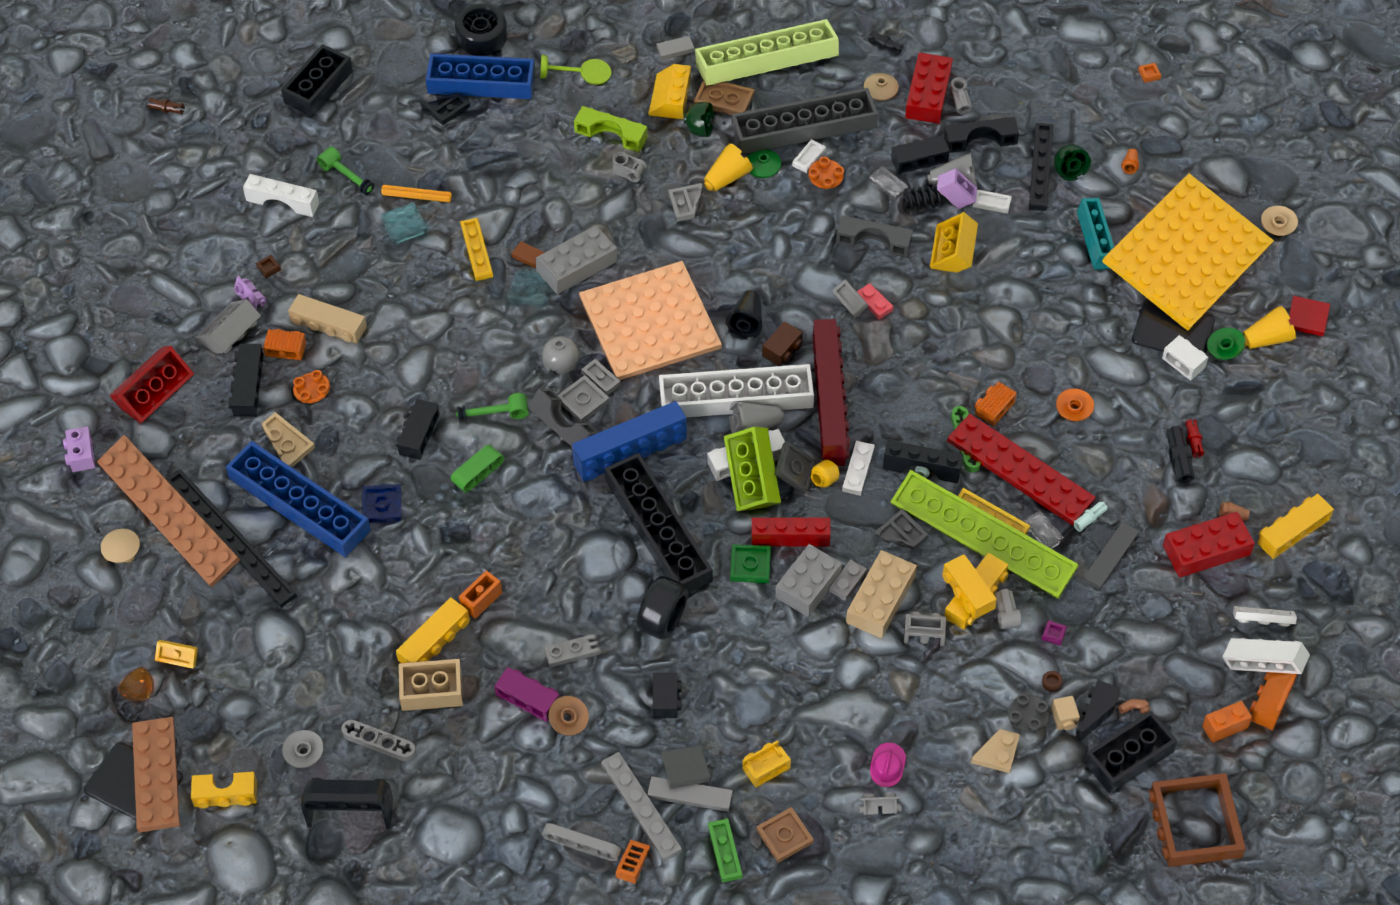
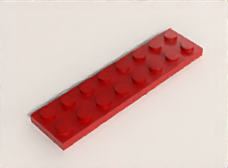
M969 414L947 438L948 443L969 455L976 462H980L982 466L1072 526L1074 521L1081 517L1084 511L1095 501L1096 497L972 414Z

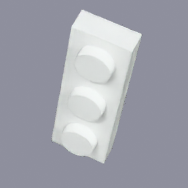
M856 441L842 492L861 496L873 456L874 444Z
M1234 606L1233 609L1234 618L1242 623L1258 621V623L1264 625L1274 622L1280 626H1290V624H1296L1297 619L1294 611Z

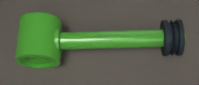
M330 146L316 157L322 169L329 171L331 168H336L359 185V191L363 194L368 195L373 191L374 183L368 179L362 180L340 163L342 160L341 155L334 147Z
M514 393L508 397V404L472 409H465V406L459 408L458 406L456 416L460 422L461 419L467 421L469 416L509 411L511 418L523 419L529 414L527 396L523 393Z

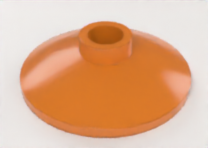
M1067 389L1057 397L1056 408L1058 413L1065 419L1082 421L1093 413L1094 401L1087 392L1081 389Z

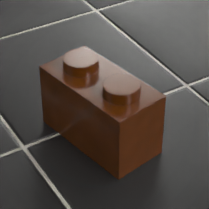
M784 321L762 345V357L777 366H782L791 359L795 350L801 348L803 344L802 331Z

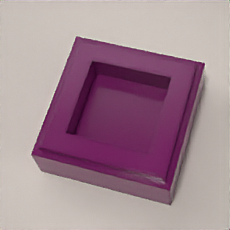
M1048 620L1042 640L1061 646L1067 626Z

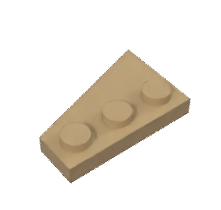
M276 412L261 423L280 460L290 467L295 466L315 448V444Z

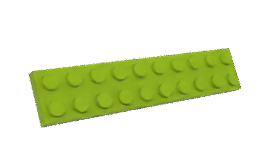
M912 470L909 471L890 501L895 507L903 509L906 513L981 556L985 557L989 552L1007 563L1008 571L1057 599L1060 598L1079 567V564Z

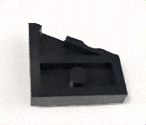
M455 93L449 96L437 97V100L432 102L423 100L421 101V106L439 123L444 125L470 108V103L459 93Z

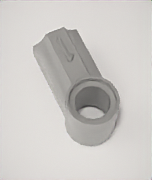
M956 77L951 82L949 95L954 101L957 113L961 115L967 114L972 110V104L966 89L967 82L961 77Z
M1002 589L995 593L1000 629L1021 627V615L1019 609H1016L1012 591Z

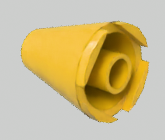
M730 143L723 149L704 177L703 184L707 190L716 192L753 170L751 162L747 157L743 158L741 155L742 151L738 147Z
M1283 306L1276 307L1242 332L1245 338V347L1248 346L1249 349L1290 342L1296 339L1294 326L1290 325V317Z

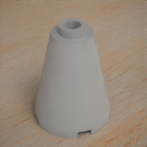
M966 154L930 170V174L927 175L929 185L937 186L939 175L956 168L978 188L972 154Z
M733 402L729 409L733 410V414L729 416L732 433L751 427L771 429L781 425V422L784 420V413L778 406Z

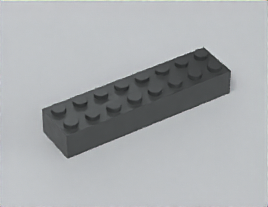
M869 88L732 114V131L737 146L742 151L741 154L807 142L811 139L817 140L877 128L878 113Z

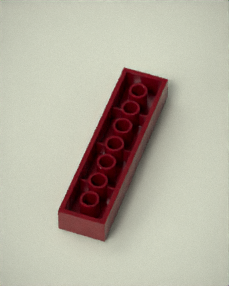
M836 319L813 320L812 342L822 461L830 460L837 466H845L846 458H849L850 436H848L849 424L848 420H846L847 404H845L846 389L843 385L845 379L844 373H842L843 357H841L840 326L836 325Z

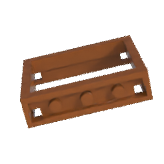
M1226 773L1152 782L1151 789L1148 790L1149 802H1153V819L1158 823L1157 836L1159 841L1162 840V856L1167 860L1168 867L1243 858L1246 847ZM1216 787L1231 845L1176 852L1162 793Z

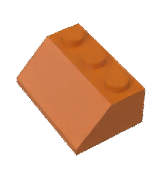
M1266 672L1264 680L1267 682L1265 686L1260 685L1256 695L1259 696L1258 701H1253L1249 710L1252 713V722L1271 730L1274 729L1298 674Z

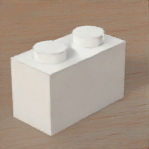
M1179 335L1164 348L1162 359L1191 381L1205 369L1208 356L1203 351L1194 347L1190 341Z

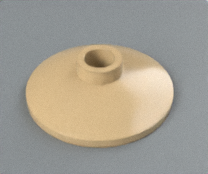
M885 73L873 74L864 82V88H869L872 99L877 101L892 99L897 94L899 88L897 80Z
M1272 206L1263 212L1261 223L1269 233L1285 236L1295 231L1298 225V218L1287 207Z

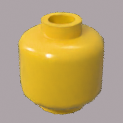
M830 460L821 461L811 470L812 482L821 488L829 487L839 479L838 466Z

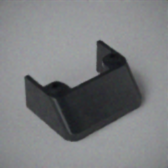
M315 777L306 783L300 805L307 828H312L314 810L382 811L386 829H391L393 795L390 784L386 780H323L322 778Z

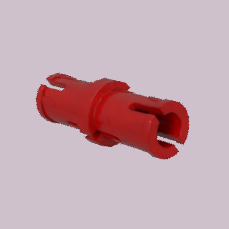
M1192 419L1185 422L1188 433L1187 442L1191 446L1192 456L1196 458L1197 453L1198 458L1204 455L1201 442L1203 438L1199 433L1197 420L1193 419V424Z

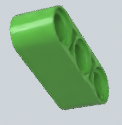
M488 444L456 469L451 475L450 480L463 492L467 493L503 463L504 456L492 445Z

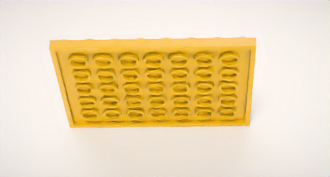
M1188 173L1103 258L1102 262L1189 331L1268 249L1274 240Z

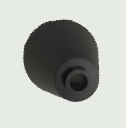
M754 290L745 291L726 317L725 325L728 327V332L734 337L747 340L748 337L756 338L761 333V296Z

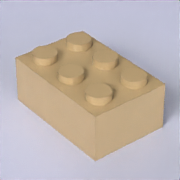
M460 659L400 663L399 697L402 711L463 706Z

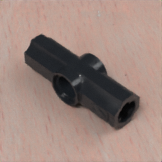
M1172 426L1166 432L1170 447V462L1174 464L1177 480L1182 483H1188L1194 480L1195 477L1191 462L1192 450L1190 445H1187L1184 429L1179 426Z

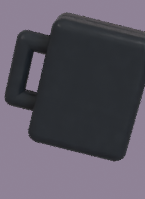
M1145 299L1134 329L1132 342L1136 345L1164 352V348L1180 335L1206 354L1207 342L1213 331L1215 317L1205 313L1187 331L1153 302Z
M118 742L112 747L86 783L84 793L136 820L133 747L123 742ZM177 770L179 785L183 779V774Z

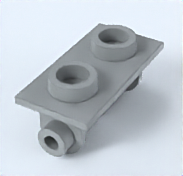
M883 793V797L875 798V794H863V798L858 799V801H863V805H859V813H863V815L878 814V806H882V814H897V812L901 811V803H897V799H901V796L896 797V793Z

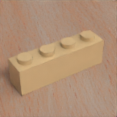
M300 294L297 295L288 310L290 320L294 324L309 327L314 331L318 330L329 336L341 338L346 342L357 344L367 328L365 316Z

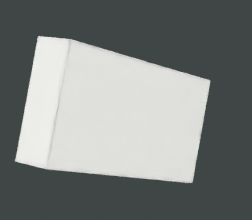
M811 139L793 160L792 166L808 173L810 166L818 161L826 151V146Z
M977 190L976 202L973 203V207L1008 214L1012 196Z

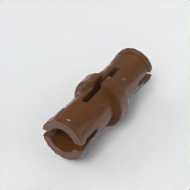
M152 97L148 100L155 103H148L149 109L162 110L164 113L172 112L180 115L184 113L183 110L178 109H185L183 103Z

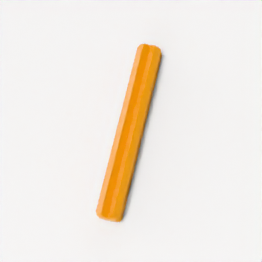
M382 185L381 188L382 195L448 203L452 199L451 192L393 185Z

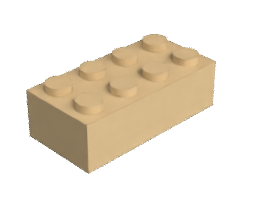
M881 550L847 610L846 623L882 639L916 577L917 565Z

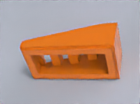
M630 840L617 867L616 878L636 884L650 850V845ZM634 846L643 849V852L632 850ZM630 853L640 856V858L631 857ZM627 861L635 862L637 865L627 863ZM625 867H628V868L634 869V871L632 872V871L626 870V869H624V868H625Z

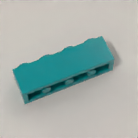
M1082 198L1077 215L1093 269H1111L1102 262L1103 258L1114 248V244L1100 199Z

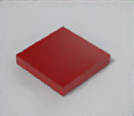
M1293 296L1289 313L1290 325H1293L1296 331L1324 336L1330 304Z

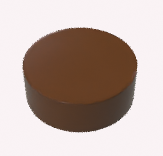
M1048 671L1043 675L1042 686L1045 690L1056 692L1062 686L1063 679L1058 672Z

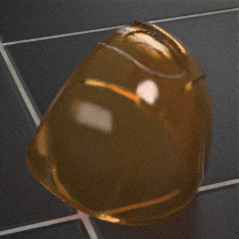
M139 667L124 677L117 690L123 698L129 701H145L153 693L154 681L151 674L144 667Z

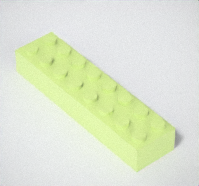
M825 19L695 49L696 67L706 86L839 56V39L828 20Z

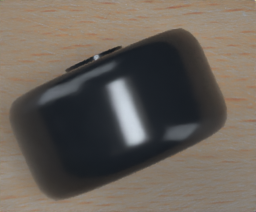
M483 3L470 5L458 14L455 21L458 45L470 55H492L498 52L507 41L506 18L493 5Z
M657 577L650 585L640 605L636 622L639 630L657 639H667L677 627L688 600L687 587L669 577Z

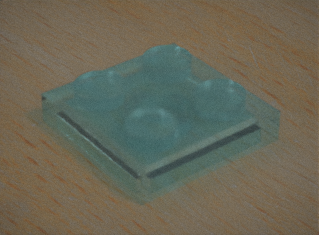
M414 202L381 214V219L393 244L428 233L427 227Z

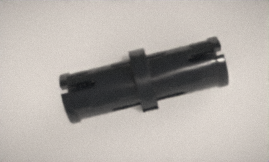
M875 31L870 33L869 36L871 38L868 37V41L897 55L902 52L900 48H903V44H899L891 40L889 36H883Z

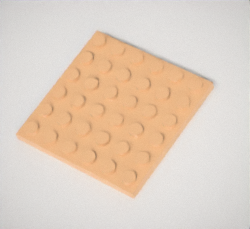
M683 261L579 292L581 302L613 375L619 380L722 348L720 339Z

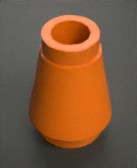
M1129 149L1121 164L1123 171L1127 174H1134L1139 169L1138 151L1136 149Z

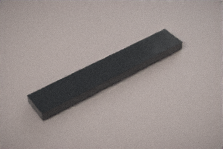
M1036 123L1029 197L1030 210L1047 211L1053 124Z

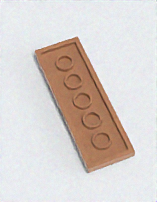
M167 717L132 723L138 833L180 826L174 718Z

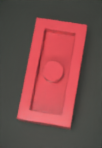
M870 283L857 291L869 305L867 308L879 320L893 311L894 306Z

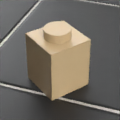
M1073 696L1053 699L1051 710L1057 729L1071 730L1077 727L1080 716Z

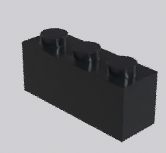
M943 135L933 136L928 139L892 147L891 160L897 173L902 174L949 162L950 150Z
M416 399L415 404L410 407L408 420H405L403 423V432L396 439L399 455L421 460L440 416L438 404Z

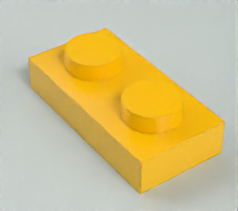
M158 640L155 661L194 668L196 666L198 647Z

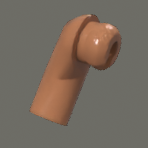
M1132 698L1118 705V709L1122 714L1132 709H1139L1141 714L1150 711L1149 703L1143 699Z

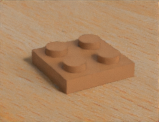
M792 807L756 826V831L778 863L814 843L813 837Z

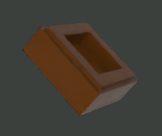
M272 255L255 263L256 268L265 279L281 271L280 265Z

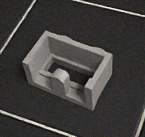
M919 612L906 614L904 643H908L909 636H920V642L923 644L928 643L929 637L940 638V646H944L946 617L938 613H932L930 616L922 615Z

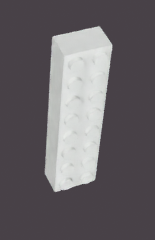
M810 364L659 375L661 407L677 401L686 417L733 414V410H729L733 402L778 406L780 410L813 408L814 404Z

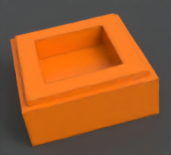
M1156 63L1139 66L1138 71L1144 83L1161 79V73Z

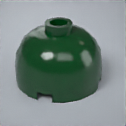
M697 102L692 104L688 112L684 114V123L687 124L688 130L693 135L710 137L713 130V125H710L711 119H714L712 103Z
M1068 144L1061 147L1054 158V166L1057 173L1067 181L1079 179L1077 177L1082 174L1085 175L1091 165V158L1087 151L1076 144Z

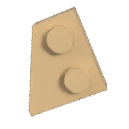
M999 729L972 757L971 763L1010 773L1020 734Z

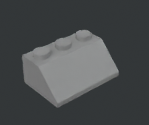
M247 299L231 302L194 339L216 354H225L233 348L232 344L235 341H239L245 336L244 332L248 328L251 329L258 323L257 319L261 315Z

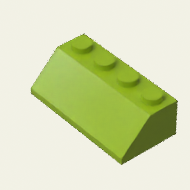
M751 427L724 436L736 510L745 511L780 504L781 499L777 477L774 475L775 466L768 428Z

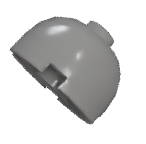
M556 336L549 339L542 350L543 365L550 372L551 370L556 371V374H564L574 370L577 362H579L577 345L565 336Z

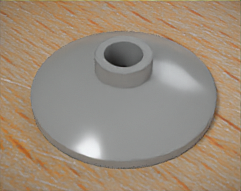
M309 730L292 733L285 740L282 747L284 759L288 764L296 768H307L314 765L320 760L324 751L322 739L319 735ZM304 750L308 751L305 754H301V752Z

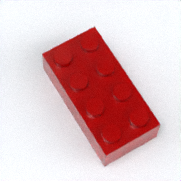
M918 53L906 104V119L940 124L952 72V57Z
M1237 511L1167 533L1163 548L1178 577L1181 578L1250 556L1255 543Z

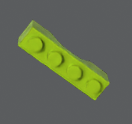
M585 106L581 107L574 120L575 133L592 137L599 132H613L622 139L623 148L638 153L648 138L647 126Z

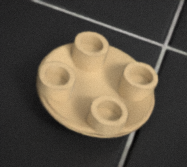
M128 529L111 531L101 542V553L104 559L115 563L132 562L140 548L138 536Z

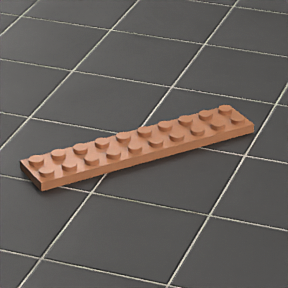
M123 435L97 461L211 587L241 560L128 437Z

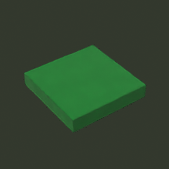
M732 544L730 582L769 583L771 546Z

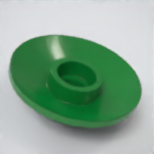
M772 150L752 152L747 157L753 167L750 174L755 177H772L781 168V159Z
M1221 328L1209 337L1207 342L1208 351L1217 359L1228 360L1235 358L1244 350L1245 338L1237 329Z

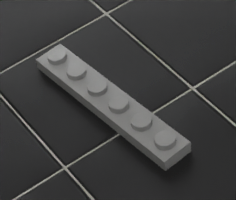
M618 752L601 761L602 767L663 862L682 853V848L621 754Z

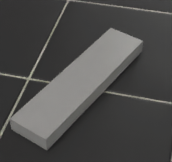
M651 776L647 796L651 799L729 812L733 790L699 784L670 788L667 779Z

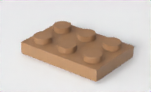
M703 80L694 99V104L697 102H710L713 105L714 111L729 115L746 112L753 99L755 89L726 82L706 86Z

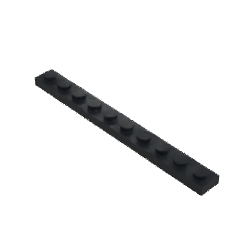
M181 469L166 478L241 559L239 563L281 608L297 597L296 592Z

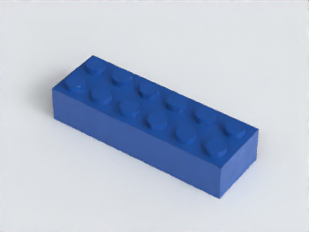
M430 53L426 75L427 93L440 95L459 93L461 96L532 99L535 62L534 59Z
M674 401L572 444L574 466L582 481L585 482L604 474L606 467L637 453H640L642 458H646L654 452L663 451L673 444H679L687 439L686 416L677 401Z

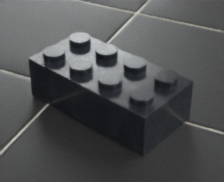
M322 44L281 89L284 104L313 117L353 72L351 57Z
M1149 711L1086 752L1084 764L1108 793L1111 794L1175 751L1177 740L1152 711Z

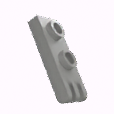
M596 634L544 647L549 668L601 654V648H598L600 646L599 642L596 641Z

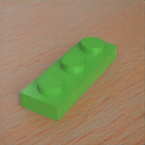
M723 819L709 822L708 829L722 883L742 879V871L729 820Z

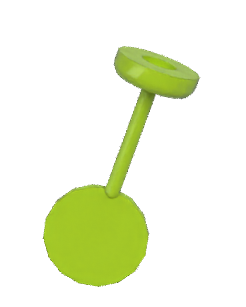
M541 54L540 79L547 77L548 69L580 72L585 81L595 85L603 84L611 77L610 66L599 59L585 61L581 68L548 65V56Z

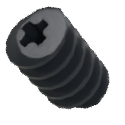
M933 185L931 189L929 186H926L924 190L922 187H919L917 191L915 188H911L910 192L908 189L903 191L902 198L905 212L907 206H909L911 211H913L915 205L918 210H920L921 205L925 209L928 208V204H931L932 208L935 207V203H938L939 207L942 206L941 194L937 190L936 185Z

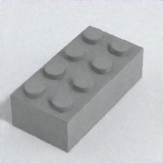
M595 225L536 257V272L558 295L616 263L617 247Z

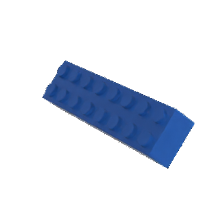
M253 441L226 466L227 474L231 481L345 558L371 531L367 517Z

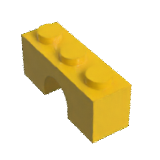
M233 773V782L230 786L223 789L216 787L213 774L193 775L191 800L194 807H228L235 804L247 806L251 803H257V779L255 773Z

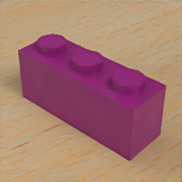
M509 667L506 668L494 685L495 693L498 697L546 722L549 720L548 713L551 705L559 698V694L555 689L547 688L541 685L538 680L534 678L529 679L519 670H512Z

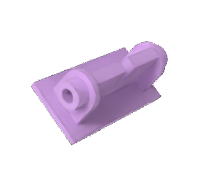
M237 276L234 286L236 294L242 300L247 299L255 309H257V306H265L267 303L266 298L259 291H256L257 288L251 281Z

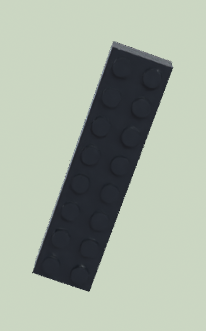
M640 453L606 467L605 480L663 575L684 584L688 589V593L713 582L711 566Z

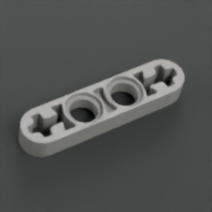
M347 720L342 725V734L348 741L406 762L414 759L416 755L415 745L411 741L355 720ZM354 727L355 731L348 733L347 729L351 730ZM368 733H373L375 738L372 741H366L364 736ZM386 740L393 741V746L390 748H384L382 744ZM410 748V752L403 754V750Z
M551 823L545 824L541 834L549 841L609 861H617L621 853V849L615 844Z

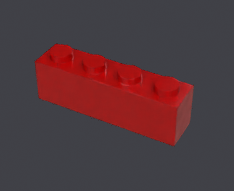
M752 518V545L807 547L810 544L814 547H830V518Z

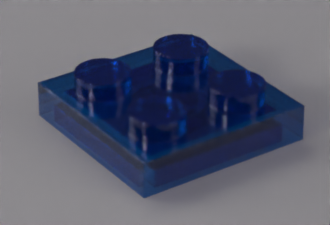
M401 484L362 486V515L369 519V523L402 521Z

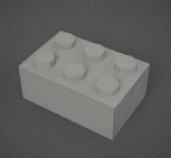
M808 544L776 585L775 598L809 617L841 573L842 563Z

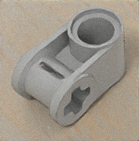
M624 152L615 153L612 158L614 174L627 178L632 182H639L642 172L647 169V164L643 160L627 155Z

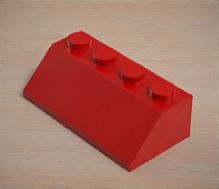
M171 345L163 346L109 396L122 411L139 423H142L190 379L194 373Z

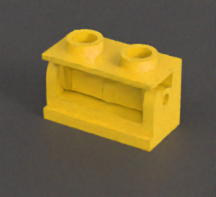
M778 740L774 743H767L761 750L756 753H749L743 759V770L755 788L791 768V759L783 748L779 746Z

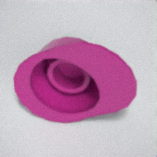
M884 743L875 749L870 766V776L877 785L891 787L900 781L906 762L904 750L894 743Z

